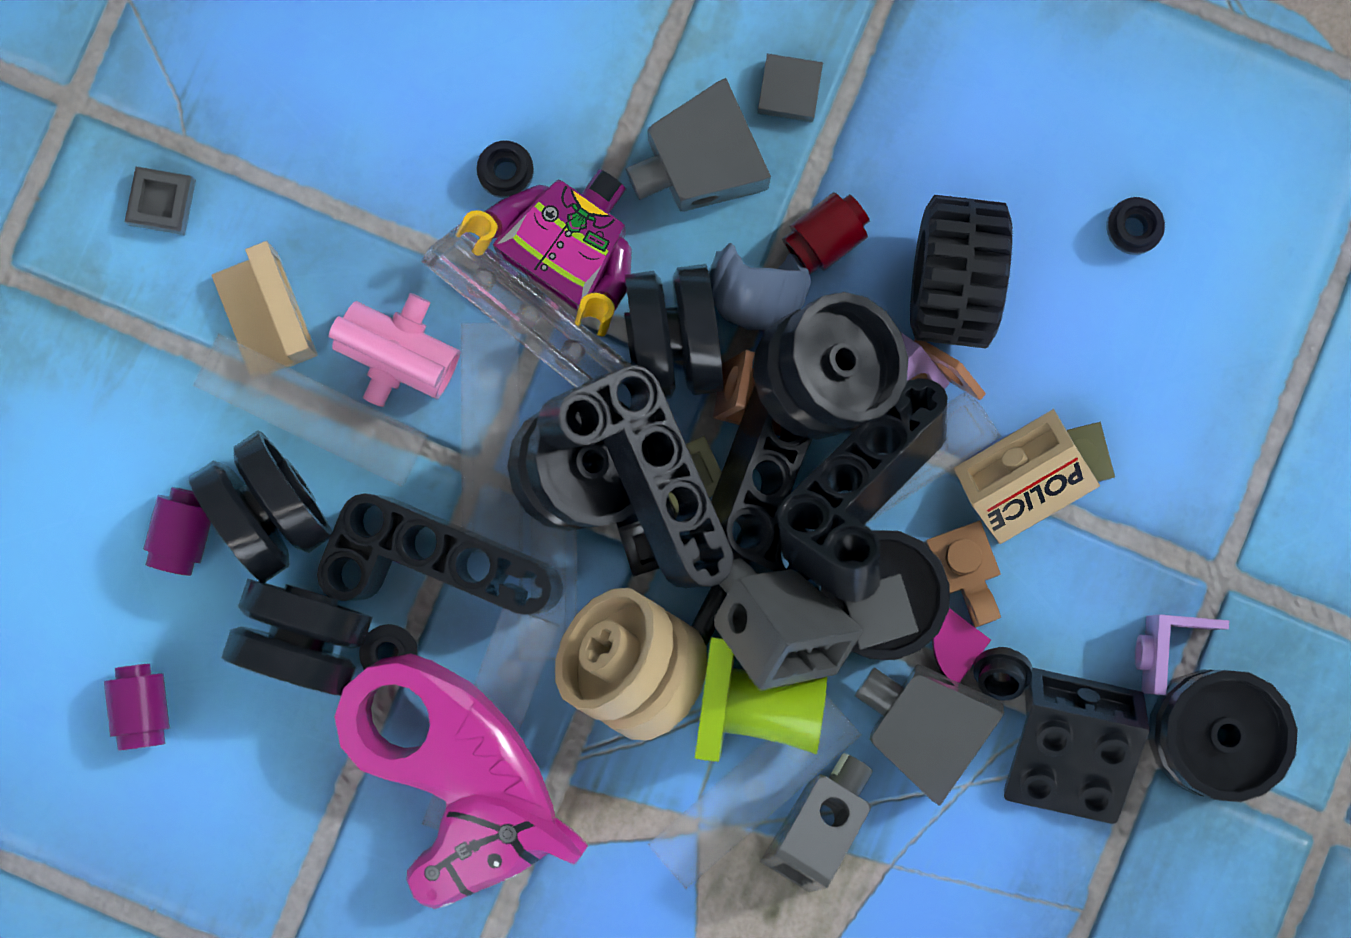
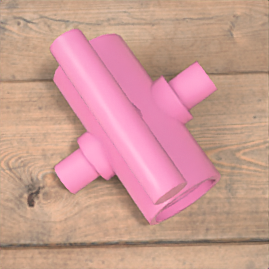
M410 293L402 312H395L393 318L355 301L348 308L343 318L338 316L335 319L329 332V338L334 339L332 349L370 367L367 376L371 380L363 399L374 405L384 407L391 389H398L400 383L408 385L435 399L440 398L456 369L461 351L424 333L426 325L422 321L431 302Z

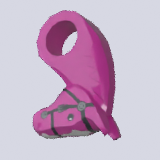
M414 654L383 658L377 661L344 687L334 717L340 747L355 765L363 772L427 791L446 802V808L435 842L430 848L422 852L407 870L406 881L413 898L421 905L433 909L448 906L480 890L518 875L547 854H551L573 865L581 858L588 844L578 833L555 816L554 807L539 767L524 741L509 720L470 681L432 660ZM399 685L409 688L422 699L428 710L430 722L427 738L422 745L404 748L391 744L379 734L373 723L371 707L375 693L381 686Z

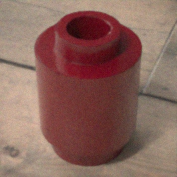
M833 192L790 225L791 232L783 237L782 241L789 253L795 254L802 262L804 268L808 269L809 275H811L818 268L825 271L866 240L868 234L864 226L870 222V219L852 195L849 194L842 199L837 193Z

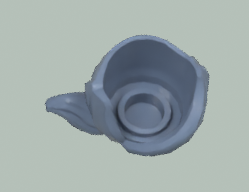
M729 243L722 251H716L713 262L708 269L714 305L720 316L724 320L747 330H761L763 334L781 318L802 308L811 283L808 269L804 268L802 262L795 254L787 255L786 260L778 269L751 268L743 264L732 243Z

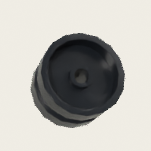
M700 264L678 267L672 277L675 305L665 306L662 281L655 271L625 274L629 312H624L631 366L643 367L650 371L659 382L666 399H670L676 389L673 361L679 360L683 362L686 385L693 395L722 392L723 373L719 336L707 265Z
M847 292L822 296L807 304L804 308L781 318L764 332L755 350L753 377L759 399L775 422L797 436L816 440L841 434L853 429L856 425L865 424L877 419L897 404L907 383L908 355L900 330L889 314L867 297Z
M619 401L623 408H625L626 410L629 409L628 406ZM569 406L566 410V424L573 433L578 435L581 429V418L578 412ZM539 412L522 424L511 442L507 468L512 492L526 513L547 527L571 531L621 522L635 512L603 439L596 443L567 450L554 449L539 434L537 426ZM644 438L641 447L642 455L646 462L652 465L655 458L654 446L650 440Z
M257 430L233 447L234 463L246 484L229 466L214 460L189 477V484L206 516L230 550L258 581L266 583L289 567V552L278 530L295 548L308 553L330 539L332 530L316 504L314 495L298 471L288 459L282 456L274 444L262 432Z
M873 530L880 543L881 579L901 574L919 632L864 649H859L856 642L851 651L869 659L897 660L921 651L939 634L949 611L950 583L941 560L923 541L901 531ZM848 561V562H845L844 564H847V565H856V564H860V563H862V562H860V561ZM816 583V588L848 615L844 600L835 597Z
M247 578L238 607L245 616L269 624L271 628L269 633L248 627L231 629L221 658L241 668L277 680L341 696L344 687L353 680L356 667L346 657L324 650L325 643L347 648L363 646L373 617L337 605L339 600L288 584L285 585V588Z
M1203 669L1180 676L1167 687L1166 695L1159 696L1150 713L1148 741L1155 763L1172 783L1198 796L1213 800L1243 802L1265 795L1285 778L1296 756L1298 728L1290 704L1273 684L1250 672ZM1219 728L1227 730L1224 742L1218 741L1217 733Z

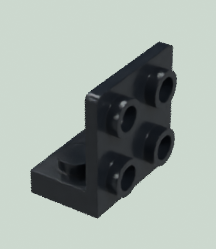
M1032 667V678L1029 685L1025 688L1026 720L1005 783V800L1105 823H1117L1150 731L1144 692Z

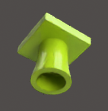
M711 637L695 759L719 762L722 755L724 733L777 742L817 755L828 676L760 690L745 669L733 668L735 655L724 639Z

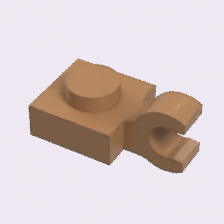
M979 520L927 539L924 543L942 562L950 583V594L961 590L974 627L976 628L1001 618L996 601L985 582L998 577L1001 573L981 521Z

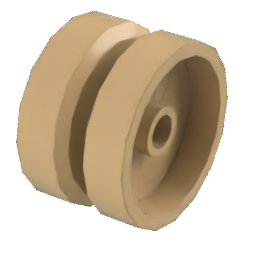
M631 588L611 589L593 598L580 610L564 633L555 659V683L562 699L631 740H651L673 729L688 715L699 697L707 671V647L699 631Z

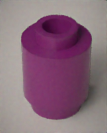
M171 487L169 497L157 495L143 548L145 551H148L145 565L165 572L191 576L194 564L201 563L211 522L193 491Z
M150 663L114 668L116 679L104 681L109 733L110 737L116 736L118 751L166 744L164 729H170L164 673L151 674Z

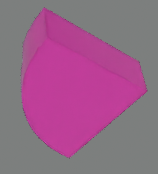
M950 608L939 634L932 639V647L941 673L960 683L975 663L977 656L984 651L991 639Z

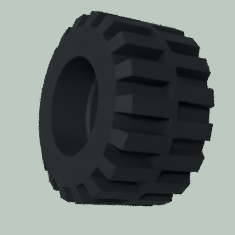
M934 194L927 204L918 235L910 298V326L916 341L986 349L996 336L1004 311L1012 257L1013 228L1006 203Z

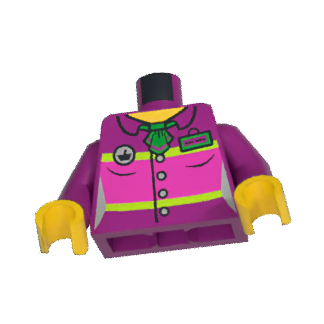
M601 169L596 172L581 194L561 180L555 181L550 187L538 184L502 199L484 212L480 210L468 212L455 233L457 238L466 232L479 236L480 239L472 250L477 256L483 255L492 239L497 238L493 247L498 257L576 310L575 325L579 326L581 320L585 317L597 318L601 322L597 333L600 337H604L607 334L613 314L627 293L625 274H631L632 248L624 239L626 235L625 225L609 214L626 188L616 178Z

